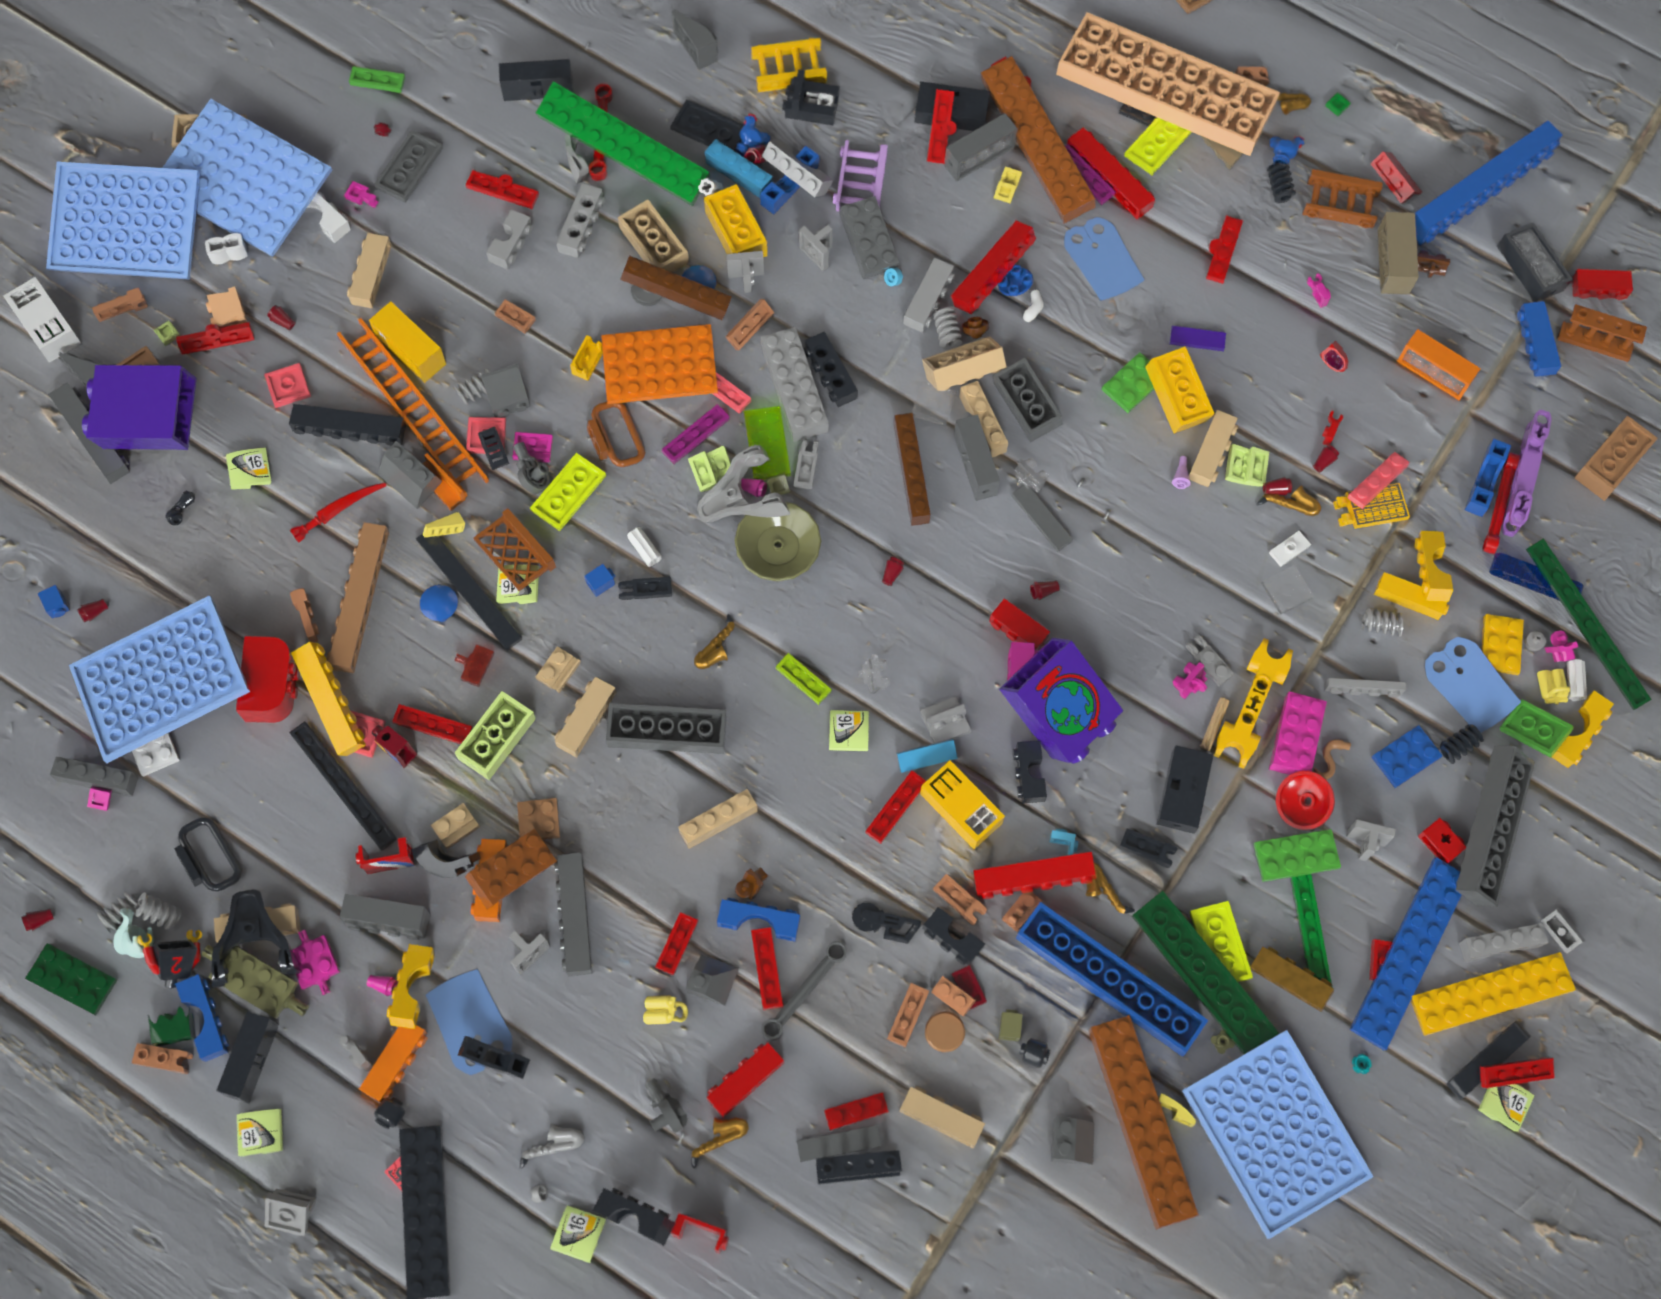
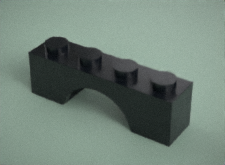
M603 1188L592 1210L593 1212L616 1224H619L630 1215H636L639 1222L638 1233L665 1246L676 1224L669 1219L670 1214L660 1209L658 1212L653 1211L655 1207L645 1202L640 1205L638 1204L639 1200L630 1195L625 1198L623 1197L624 1193L615 1188L612 1191Z

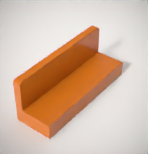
M426 453L424 455L426 461L423 464L442 480V483L434 490V493L452 511L466 500L463 491Z

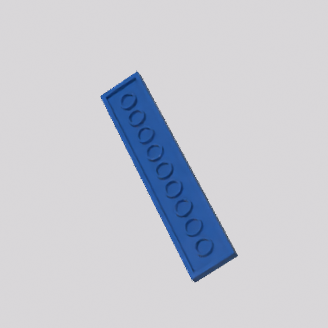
M1437 857L1433 858L1393 939L1392 946L1377 972V977L1373 980L1349 1029L1383 1051L1387 1050L1462 894L1456 891V883L1459 879L1460 871Z

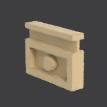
M557 646L536 675V679L560 693L581 661Z
M464 803L430 825L446 849H449L480 828Z

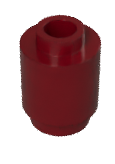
M757 145L749 148L745 153V159L754 165L767 161L762 157L766 147Z

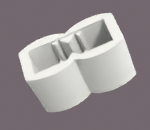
M233 233L223 238L214 237L205 241L206 251L212 264H223L229 260H241L248 256L246 244L241 234Z

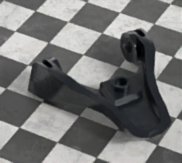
M256 889L239 891L232 896L230 913L224 933L214 946L212 952V988L223 987L228 983L229 969L226 966L225 959L234 947L246 942L258 940L271 941L280 948L278 965L281 968V972L288 975L302 973L285 935L271 921L264 907L261 893Z

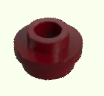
M379 122L374 125V133L379 136L388 137L392 131L386 123Z

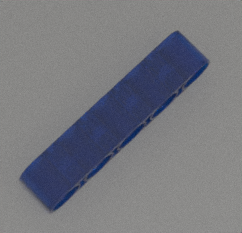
M1496 553L1494 555L1489 570L1490 574L1560 601L1536 565L1504 553ZM1571 579L1582 594L1584 585Z

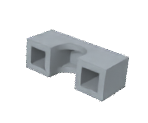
M512 209L503 222L505 233L511 235V238L506 241L494 238L486 252L489 262L505 269H509L510 265L515 263L519 249L523 248L525 238L533 230L531 218Z

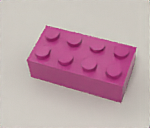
M1290 691L1287 693L1282 706L1269 770L1288 775L1298 771L1312 772L1327 701Z

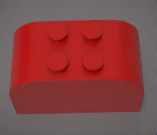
M244 637L241 670L250 692L237 698L236 711L245 722L276 723L287 718L292 712L294 699L298 696L296 680H299L300 672L293 659L292 652L286 643L279 638Z

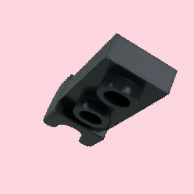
M1128 828L1119 846L1121 849L1156 862V864L1166 868H1170L1173 863L1172 860L1166 857V854L1174 855L1178 850L1176 846L1160 842Z

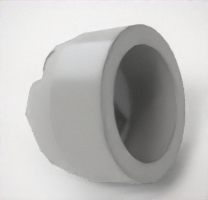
M537 1185L530 1191L532 1201L544 1202L547 1200L548 1192L544 1185Z

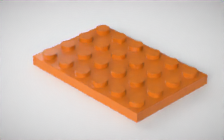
M711 324L601 335L607 404L718 393Z

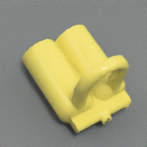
M1563 669L1537 672L1542 699L1545 700V704L1555 703V705H1558L1561 702H1568L1567 696L1571 689L1567 687Z
M671 995L648 996L645 999L644 1003L647 1011L643 1015V1020L647 1025L669 1024L672 1021L684 1022L688 1016V1008L685 1003L676 1001V997ZM679 1006L683 1009V1016L681 1018L675 1016V1011H677Z

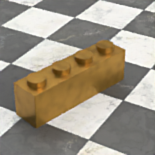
M1262 947L1250 966L1251 970L1322 1012L1334 993L1333 984L1323 978L1321 981L1315 978L1314 973L1307 968H1303V970L1296 966L1297 963L1288 957L1283 959L1278 956L1279 952L1275 949Z

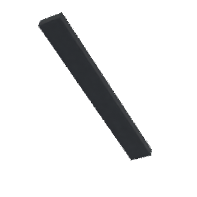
M422 533L415 538L506 651L522 640L521 636L438 536L424 537Z
M304 721L289 733L378 848L383 851L397 840L396 836L309 725Z

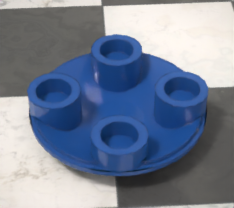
M695 265L686 269L682 274V277L712 289L716 287V276L706 266Z
M1014 265L1003 277L1002 281L998 283V288L1001 293L1007 296L1021 295L1032 286L1033 275L1029 270L1021 268L1020 265Z
M434 585L428 588L420 598L422 613L434 621H446L455 613L458 606L456 593L445 585Z

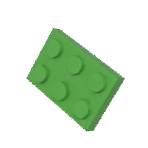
M1139 352L1105 383L1101 390L1129 413L1154 390L1145 368L1150 361Z
M1522 699L1521 703L1500 726V731L1551 758L1573 731V725Z

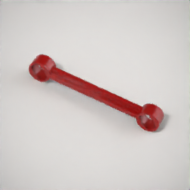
M602 83L595 87V99L598 102L597 107L608 113V103L613 98L612 88L608 84ZM608 91L603 97L598 96L599 92ZM594 150V159L589 165L590 177L595 181H602L607 176L604 155ZM596 167L603 168L602 171L597 172V174L592 172V170Z
M1509 452L1502 467L1503 474L1488 534L1483 543V552L1494 555L1498 548L1499 534L1514 472L1520 460L1519 454Z

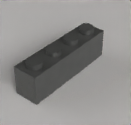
M57 756L50 772V776L58 782L88 788L95 786L128 796H133L138 777L132 771Z

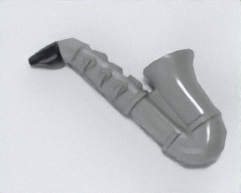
M551 1123L547 1141L554 1140V1143H547L545 1146L541 1145L524 1151L520 1158V1169H523L529 1158L579 1148L584 1142L583 1134L580 1130L559 1128Z

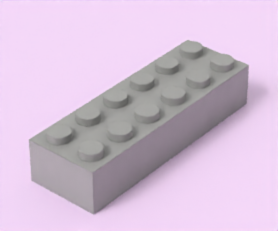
M796 327L761 336V349L792 441L796 442L827 433L828 420Z

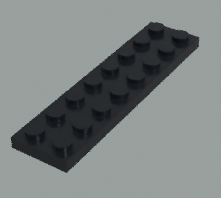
M442 1126L399 1129L407 1299L450 1296Z

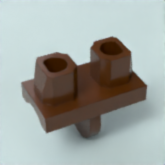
M1424 250L1417 254L1418 271L1426 272L1429 278H1432L1433 274L1446 275L1450 259H1447L1445 254L1439 253L1436 256L1429 255L1428 251Z
M761 867L756 871H753L751 868L748 869L742 880L735 887L736 894L739 897H749L750 900H753L764 885L763 881L767 879L768 875Z

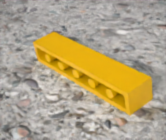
M308 642L291 653L337 754L349 756L366 746L364 734L356 724V717L348 707L349 702L340 690V682L334 677L333 667L327 661L322 645Z

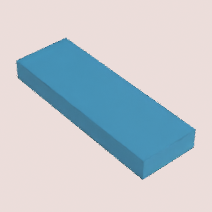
M953 739L896 753L901 773L958 759Z

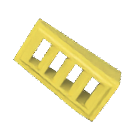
M456 512L426 524L423 536L432 537L461 533L464 530L465 522L460 513Z

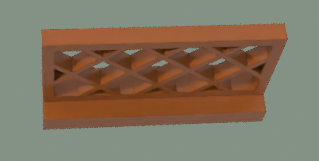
M507 508L502 512V517L473 537V539L514 587L521 591L547 570L551 572L556 568V565L547 551ZM502 523L507 526L506 533L496 532L497 527ZM485 536H492L491 544H483L480 540ZM495 536L505 537L504 545L494 544ZM508 538H517V545H507ZM493 549H503L502 557L493 556ZM506 550H516L515 558L506 557ZM520 550H528L529 558H519ZM505 561L515 562L514 569H505ZM518 562L528 563L527 570H517ZM531 563H539L542 566L537 571H530ZM516 574L526 575L525 580L518 584L515 581Z

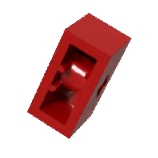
M1441 818L1437 819L1418 835L1428 849L1447 864L1466 849L1464 840L1460 836L1455 835L1449 823Z

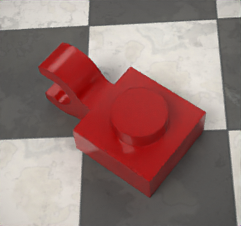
M1334 411L1330 412L1328 416L1330 427L1326 426L1322 436L1325 438L1322 444H1331L1343 419L1342 414L1339 419H1334Z

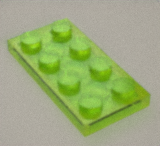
M780 406L745 410L744 419L748 446L761 445L766 450L770 459L763 465L752 466L753 479L765 480L783 473L786 477L791 476Z

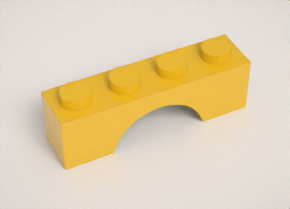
M1421 531L1419 537L1415 539V549H1418L1417 563L1420 564L1419 577L1423 580L1422 593H1425L1426 601L1449 602L1453 592L1451 575L1438 569L1434 563L1435 560L1442 558L1446 547L1444 532Z
M1593 691L1578 710L1584 721L1582 734L1568 736L1552 758L1567 768L1572 764L1577 765L1583 757L1581 755L1583 749L1587 750L1592 744L1591 737L1593 734L1597 735L1602 729L1601 722L1603 720L1606 721L1611 716L1613 711L1610 709L1614 703Z
M409 944L408 950L404 951L402 957L403 968L399 969L397 974V981L399 982L392 992L393 1003L387 1009V1017H389L392 1026L415 1029L420 1008L418 1001L409 995V989L418 978L430 975L435 958L433 947Z

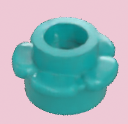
M1364 1054L1353 1057L1351 1062L1352 1068L1356 1073L1367 1074L1372 1066L1371 1060Z

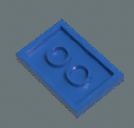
M1418 725L1374 754L1371 758L1393 787L1397 788L1439 760L1443 755Z

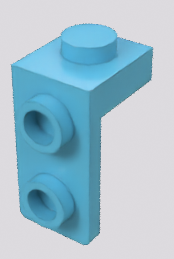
M1065 829L1052 830L1049 842L1069 845L1068 855H1073V852H1077L1078 841L1075 840L1076 834L1067 833Z

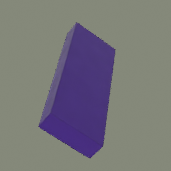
M1172 326L1169 345L1224 352L1226 332Z

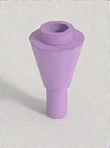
M1185 456L1180 457L1179 467L1172 480V485L1178 489H1185L1191 484L1186 467L1187 457Z

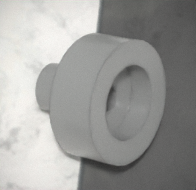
M1537 631L1529 633L1525 638V646L1533 652L1540 651L1546 644L1545 636Z

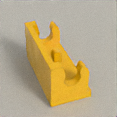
M586 335L570 365L573 375L589 381L603 355L602 343L600 341L596 344L590 336Z

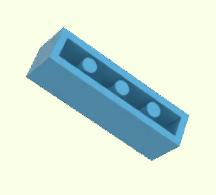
M716 139L705 151L706 164L758 198H760V193L773 182V176Z

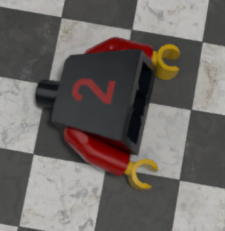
M191 929L186 933L188 940L153 943L152 946H150L152 941L150 934H146V943L142 941L141 935L138 936V943L144 946L142 950L146 964L160 980H165V987L176 988L175 984L178 979L188 978L191 970L200 961V943L198 942L202 937L200 930L195 931V938Z

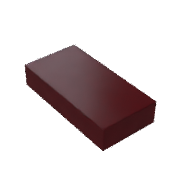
M970 965L951 974L955 984L976 999L970 1010L987 1003Z

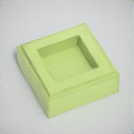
M169 320L154 330L165 346L174 341L177 336H180Z

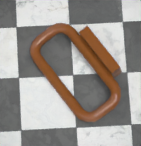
M606 401L596 405L592 409V420H589L587 423V432L600 461L607 459L609 456L611 462L618 467H627L641 462L645 457V448L624 403L607 404ZM612 407L620 410L637 448L638 454L625 460L617 458L599 417L600 411Z

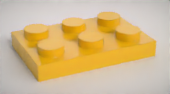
M1485 614L1481 651L1497 672L1519 675L1524 620Z

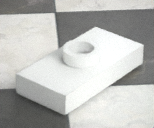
M1297 531L1273 548L1269 554L1282 567L1308 549L1311 544L1300 531Z

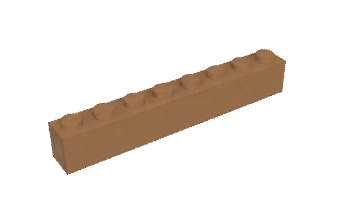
M364 522L363 527L359 529V543L354 548V562L349 567L350 578L345 583V598L341 599L340 616H337L335 624L337 627L336 633L331 638L332 649L331 652H328L326 658L335 671L355 672L389 536V531L384 525Z

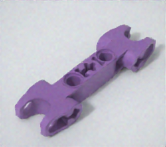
M1540 409L1525 428L1521 442L1520 460L1515 471L1509 503L1505 509L1501 525L1503 535L1515 536L1528 519L1532 505V494L1542 459L1543 446L1551 426L1552 418L1548 411ZM1540 415L1545 416L1547 423L1537 422V417ZM1510 522L1511 525H1515V531L1507 530L1506 523Z

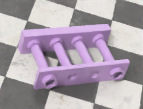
M849 140L845 141V147H841L840 157L843 160L838 192L834 193L833 204H836V211L840 210L841 203L851 204L865 199L842 196L843 187L871 191L880 207L888 145H881L880 151L874 153L850 150ZM855 157L875 160V162H878V167L869 168L847 165V158ZM845 172L873 175L876 180L871 184L847 181L844 178Z

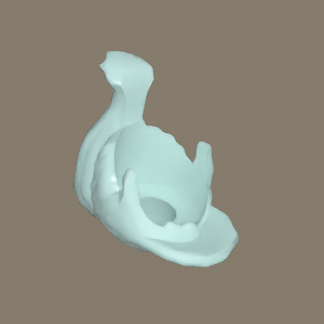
M121 908L120 914L123 916V922L115 932L114 948L122 955L126 954L133 958H143L142 949H144V946L138 943L137 938L141 935L142 941L146 943V934H150L152 936L150 946H152L154 943L152 928L148 927V932L146 933L141 927L133 926V910Z

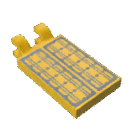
M1400 483L1388 485L1363 509L1348 499L1352 491L1346 492L1344 496L1336 497V501L1333 502L1335 510L1344 507L1348 508L1349 513L1341 514V518L1338 519L1340 527L1353 524L1354 529L1408 520L1410 517Z

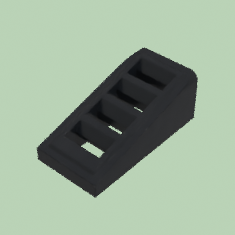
M492 427L479 432L478 436L491 469L495 470L510 464L496 428ZM497 442L496 445L487 448L488 445ZM500 449L499 452L490 455L491 452ZM503 456V459L497 460L495 462L492 461L495 458Z

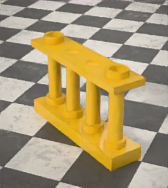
M809 38L807 40L751 47L752 60L758 59L761 76L756 77L757 91L765 92L786 89L787 85L791 83V78L797 76L798 69L802 70L799 54L810 52L813 69L805 70V81L826 84L827 71L826 68H819L817 51H821V39ZM793 55L795 72L785 73L782 56ZM775 57L778 74L768 75L765 58Z

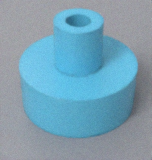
M895 267L885 271L884 279L886 284L889 286L901 284L903 274L900 269Z

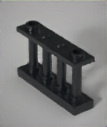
M900 1150L816 1158L818 1185L899 1177L900 1172H902Z

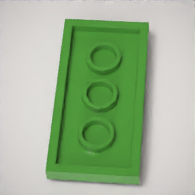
M1332 829L1258 841L1253 844L1262 882L1341 868Z

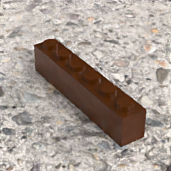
M630 255L620 278L622 281L719 320H723L732 298L730 295Z
M913 413L894 415L893 425L911 526L929 524L931 514Z

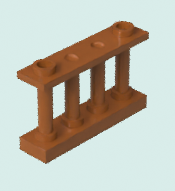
M1312 169L1308 178V185L1314 186L1311 203H1306L1302 215L1358 225L1363 228H1373L1378 217L1371 215L1373 198H1378L1383 182ZM1321 187L1331 189L1328 207L1318 205ZM1338 190L1349 193L1346 210L1336 208ZM1356 194L1366 196L1364 214L1353 212Z
M1575 304L1570 319L1572 323L1563 321L1557 340L1628 362L1634 347L1633 341L1640 344L1643 343L1647 326ZM1579 325L1590 327V329L1581 327ZM1597 330L1602 331V332H1605V333H1608V334L1606 335V334L1597 332ZM1615 336L1624 338L1626 340L1615 338Z

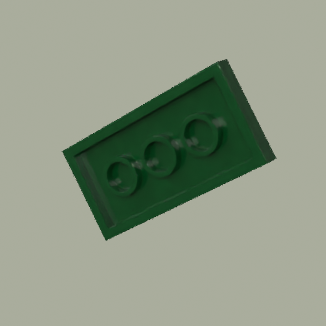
M46 943L25 977L26 980L95 1016L117 982V979L48 943Z

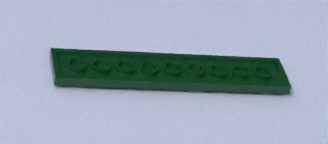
M1161 891L1131 915L1243 1055L1280 1034L1164 891Z

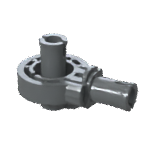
M524 442L515 444L513 449L519 459L516 465L519 469L518 480L520 484L533 495L541 493L548 487L550 482L548 466L544 463L538 464L536 458L529 455Z
M656 1079L648 1081L645 1087L653 1098L651 1105L652 1107L658 1106L662 1112L661 1115L649 1121L656 1133L669 1124L673 1133L676 1134L688 1122L685 1111L677 1099L671 1098L670 1094L662 1091Z

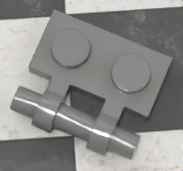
M347 1035L342 1036L339 1043L346 1051H350L352 1055L349 1058L353 1064L360 1070L362 1068L367 1072L371 1070L373 1064L357 1043Z

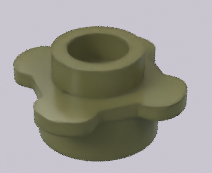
M1221 1030L1217 1036L1211 1037V1043L1214 1044L1219 1054H1224L1228 1048L1235 1046V1043L1224 1030Z

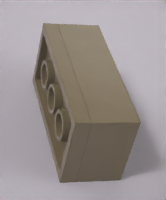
M1386 212L1377 230L1381 294L1409 295L1419 277L1415 213Z

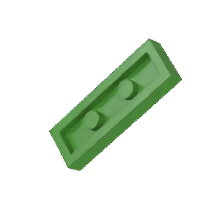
M354 66L349 78V84L352 86L402 93L405 75L401 73Z

